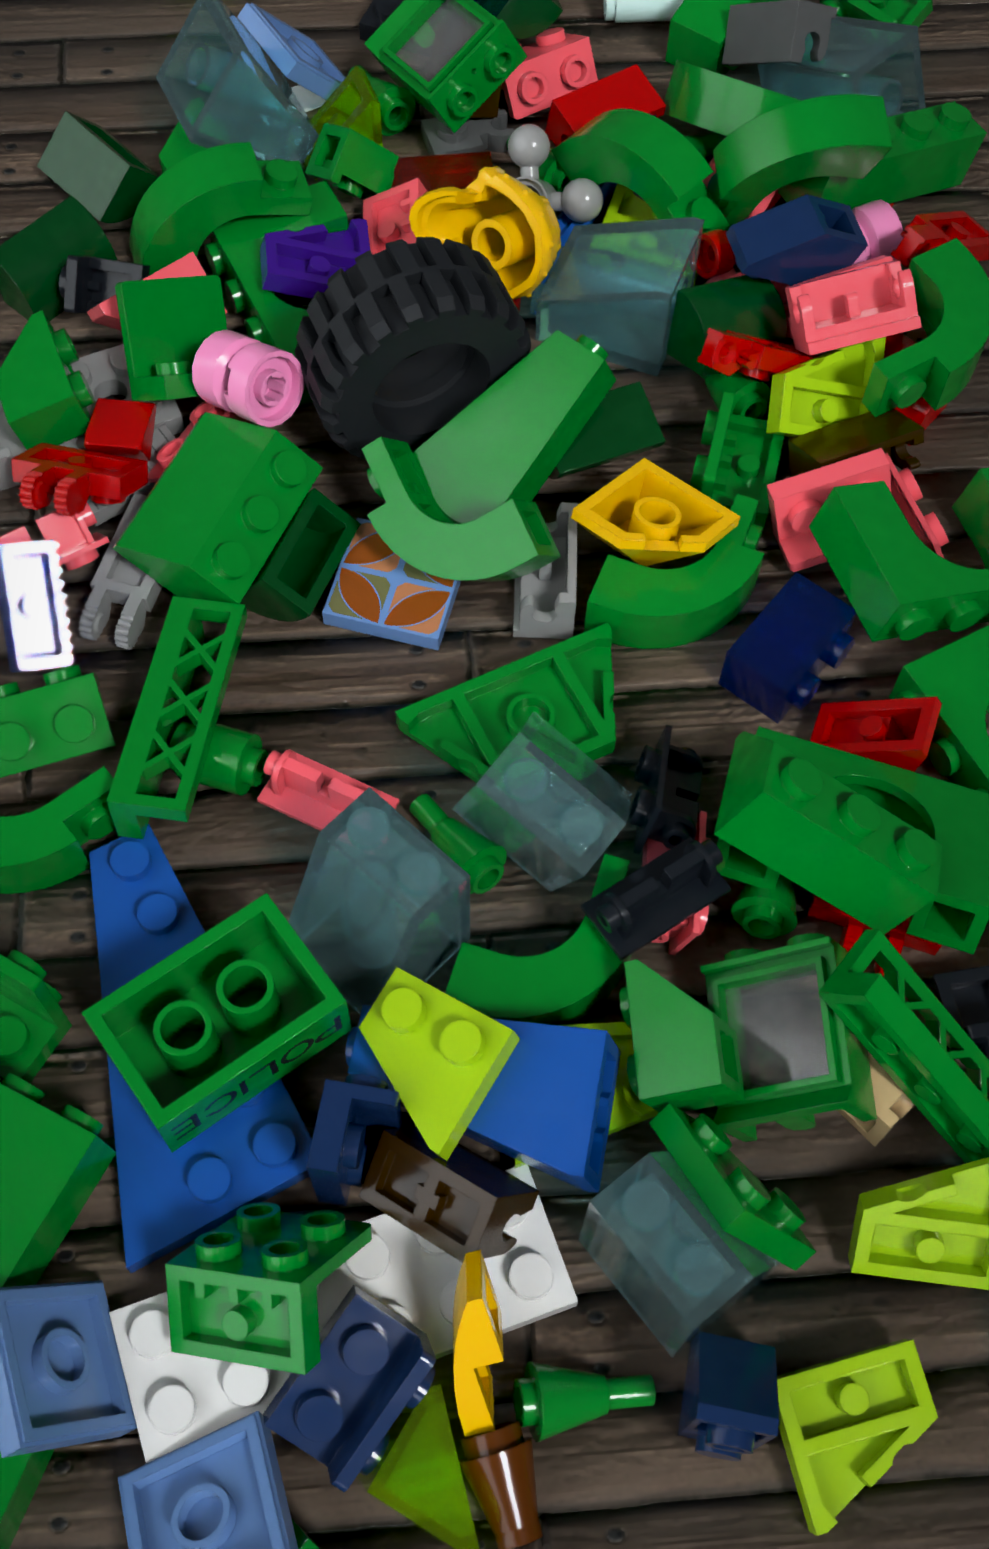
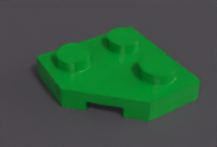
M669 1103L649 1122L723 1231L794 1271L800 1268L817 1252L799 1228L806 1222V1219L796 1204L779 1188L775 1187L770 1191L729 1150L732 1147L729 1138L707 1115L701 1113L694 1119Z

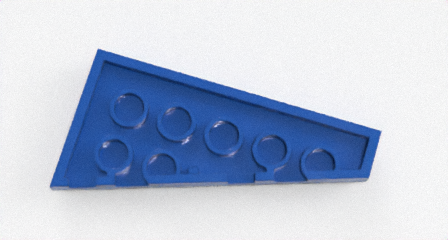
M149 824L144 839L120 837L89 852L102 999L205 933ZM107 1054L115 1150L117 1152L116 1161L126 1269L131 1274L196 1239L199 1235L222 1225L235 1216L236 1211L240 1207L251 1203L264 1202L309 1177L306 1166L312 1138L281 1079L172 1153Z

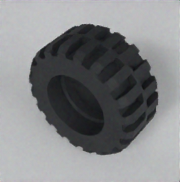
M417 237L416 243L407 244L402 239L386 243V250L376 254H372L369 250L356 257V264L345 272L340 268L328 279V288L324 293L316 292L307 308L309 316L302 317L298 329L295 358L301 364L304 385L325 430L328 431L331 439L340 448L365 460L366 458L361 448L379 437L408 442L413 453L526 357L531 350L530 334L525 326V322L490 261L480 252L470 249L468 245L448 239L442 245L440 239L434 237Z

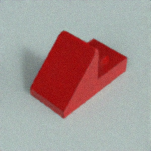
M937 696L822 703L810 741L914 772L927 758L942 703Z

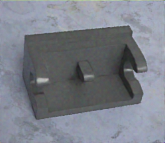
M780 0L730 5L722 65L734 67L739 65L777 63L801 64L806 49L805 40L809 33L813 38L810 59L812 62H820L827 51L831 21L836 19L837 8L807 0Z

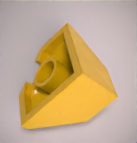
M646 458L640 460L574 507L571 515L575 522L597 539L633 562L643 566L704 553L736 528L741 517Z

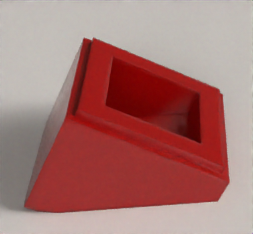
M98 398L85 433L84 447L88 451L150 461L157 405L150 402Z

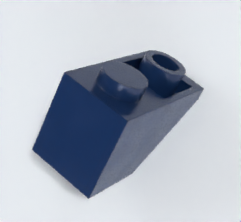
M809 194L733 224L725 233L736 258V264L742 274L753 279L762 278L790 286L851 266L868 246L849 205Z
M699 1331L690 1342L678 1435L696 1439V1453L723 1460L741 1461L742 1454H753V1450L778 1436L779 1403L776 1349L768 1345Z

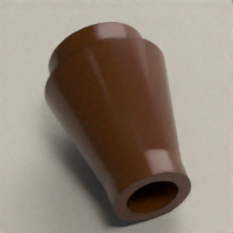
M519 1420L496 1424L493 1431L460 1438L465 1457L458 1460V1463L494 1533L498 1549H513L541 1538L543 1533L538 1518L532 1437H523Z

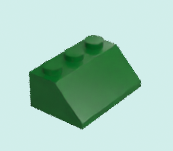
M205 412L201 415L112 549L176 596L240 604L323 467L277 430Z
M743 731L736 737L714 831L715 836L868 927L879 929L884 935L938 897L943 851L942 844L932 839L924 831L909 825L875 804L867 796L857 793L818 769L810 761L800 758L776 742Z

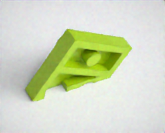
M886 337L838 348L772 375L766 433L797 437L870 412L862 403V399L874 363L884 359Z
M398 967L392 973L359 1026L361 1033L395 1091L399 1092L402 1103L429 1149L437 1156L448 1161L520 1038L514 1030Z
M989 1157L859 1194L848 1251L851 1273L989 1290Z
M901 1339L777 1376L779 1430L809 1532L816 1536L828 1533L838 1523L835 1517L865 1486L872 1487L893 1465L896 1453L904 1445L913 1444L938 1418L913 1339Z

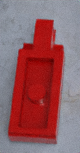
M965 211L916 214L912 222L904 228L905 231L901 232L900 235L903 237V240L897 249L891 252L895 259L900 261L906 268H909L912 258L957 238L978 262L989 260V232Z
M708 328V335L697 362L729 377L738 371L759 380L769 381L772 372L779 373L819 355H807L796 350L795 346L730 330L725 332Z

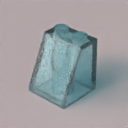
M196 0L156 76L191 143L205 148L230 143L251 142L257 160L283 159L286 161H300V164H302L304 159L311 153L319 134L284 75L222 0Z
M836 16V19L831 21L827 51L820 62H812L810 59L813 38L809 33L805 40L806 49L801 64H758L762 88L799 100L838 94L881 96L884 98L887 117L926 108L918 26Z
M696 217L574 226L565 246H561L552 268L548 272L549 279L547 283H540L534 290L530 314L537 316L535 340L543 342L556 330L561 331L575 341L582 334L595 341L608 353L609 356L605 361L658 377L667 356L666 350L677 291L693 287L704 220Z
M533 711L454 805L452 810L482 835L504 847L509 858L547 890L552 892L587 874L627 824L632 793L539 714Z
M369 787L319 832L288 922L347 1003L361 1014L362 1005L372 1006L396 967L426 982L460 949L462 942L466 943L470 940V875Z
M669 1151L649 1152L591 1199L578 1239L671 1357H674L694 1339L699 1331H704L781 1264L722 1230Z

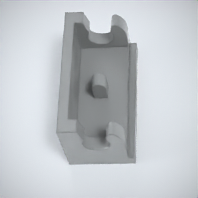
M561 502L557 510L556 521L546 523L561 557L528 575L515 578L513 637L569 639L573 637L577 587V522L571 518L573 508L578 503Z

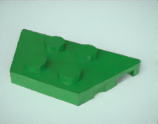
M607 622L395 711L396 724L401 732L502 801L614 752L616 743L615 713L613 712L612 628Z

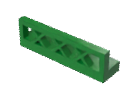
M179 596L172 597L106 800L118 836L144 839L150 817L188 822L247 620L245 604ZM202 621L226 623L225 633L203 644L205 634ZM203 665L212 676L210 683L188 694L196 667ZM203 706L200 713L197 709ZM187 715L196 726L195 734L170 748V742L178 727L180 718ZM187 758V761H186V764H185V767H184V765L181 763V761H183L184 759ZM170 767L181 780L175 799L157 796L163 773Z
M865 929L819 990L818 994L965 1164L989 1157V1096H987V1093L989 1094V1059L879 929ZM874 959L884 970V977L881 973L863 972ZM912 1010H918V1012L925 1019L926 1026L921 1022V1020L915 1015V1013ZM958 1058L966 1067V1074L954 1059Z

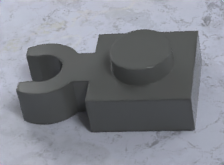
M501 109L498 110L497 118H482L479 120L469 118L455 134L437 118L421 120L422 139L435 171L484 161V150L487 149L498 153L507 152V140L514 131V128H507V112Z

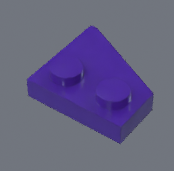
M360 218L352 219L347 230L328 233L324 224L308 226L296 232L283 230L265 233L260 247L262 289L311 299L317 291L324 293L328 288V279L341 268L345 272L356 264V257L370 250L367 220Z

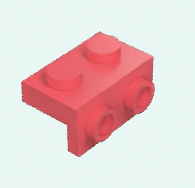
M563 27L546 29L536 35L535 43L522 47L527 58L501 84L509 116L512 119L519 120L551 107L552 100L598 81L589 36L565 33Z

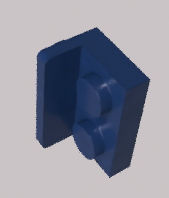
M362 1074L347 1075L345 1082L325 1079L306 1166L318 1202L346 1207L350 1186L362 1187L364 1183L370 1151V1144L364 1143L365 1138L379 1141L383 1130L404 1128L399 1092L389 1090V1084L384 1080Z
M355 1285L352 1286L319 1333L321 1361L306 1375L291 1373L263 1413L264 1425L326 1465L328 1467L330 1483L343 1492L348 1490L359 1473L368 1475L380 1462L389 1444V1429L404 1407L413 1409L424 1398L435 1376V1367L433 1365L436 1361V1356L426 1333Z

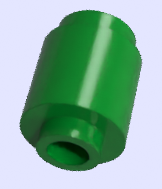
M187 721L182 722L175 730L169 747L171 748L193 736L196 726ZM216 723L199 784L240 796L245 795L251 786H259L264 779L263 769L269 756L268 751L262 749L261 737L258 734ZM187 758L184 759L183 761H181V763L184 765V767H185Z

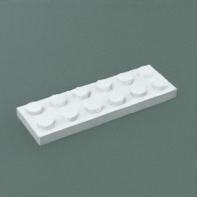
M527 1164L505 1170L537 1189ZM538 1194L532 1210L521 1216L518 1214L513 1215L504 1227L503 1231L517 1239L516 1244L505 1254L484 1258L501 1309L502 1334L571 1309L578 1304L577 1296ZM387 1214L362 1221L371 1224L372 1240L317 1285L319 1333L349 1290L355 1285L426 1333L436 1359L453 1353L454 1295L462 1262ZM167 1292L109 1312L146 1464L256 1411L263 1415L291 1374L285 1371L171 1352Z

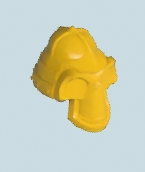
M499 166L482 168L477 179L470 183L466 189L442 187L428 191L417 198L410 209L409 221L411 230L416 238H438L442 245L448 239L468 245L470 249L480 252L497 271L512 299L524 296L527 298L531 297L532 292L548 275L557 257V253L561 249V229L549 200L545 196H539L531 188L505 173V170Z

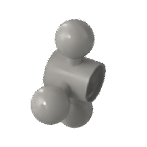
M524 124L516 128L508 141L509 156L520 167V177L516 179L529 188L534 187L540 196H545L556 215L558 211H563L569 219L578 223L593 220L600 213L603 206V194L600 187L590 179L578 178L569 182L563 192H556L550 183L539 179V166L546 161L550 152L548 135L541 127L534 124Z

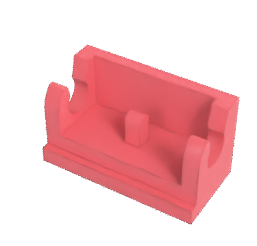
M898 260L785 287L795 349L807 355H814L922 328L921 319L918 316L912 273L910 269L902 270Z

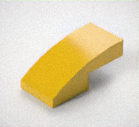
M481 1249L465 1254L454 1295V1392L458 1415L465 1437L495 1430L493 1377L488 1365L504 1361L501 1309Z

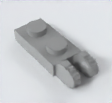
M134 493L90 583L92 591L85 604V609L82 610L78 630L82 638L90 640L100 638L109 620L112 602L124 605L114 632V640L117 647L132 650L144 629L146 611H152L163 586L112 548L147 495Z

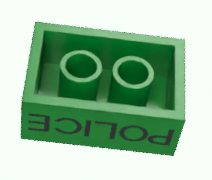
M267 893L81 1012L172 1153L352 1030L347 1001Z

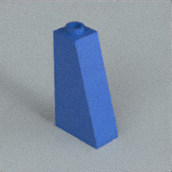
M362 1005L358 1027L352 1028L346 1042L345 1056L349 1067L347 1073L349 1075L362 1074L382 1079L389 1084V1090L395 1091L359 1029L360 1024L372 1007ZM494 1019L514 1030L520 1040L463 1135L583 1191L599 1193L621 1055L620 1049L607 1030ZM400 1099L401 1106L405 1108L404 1104Z

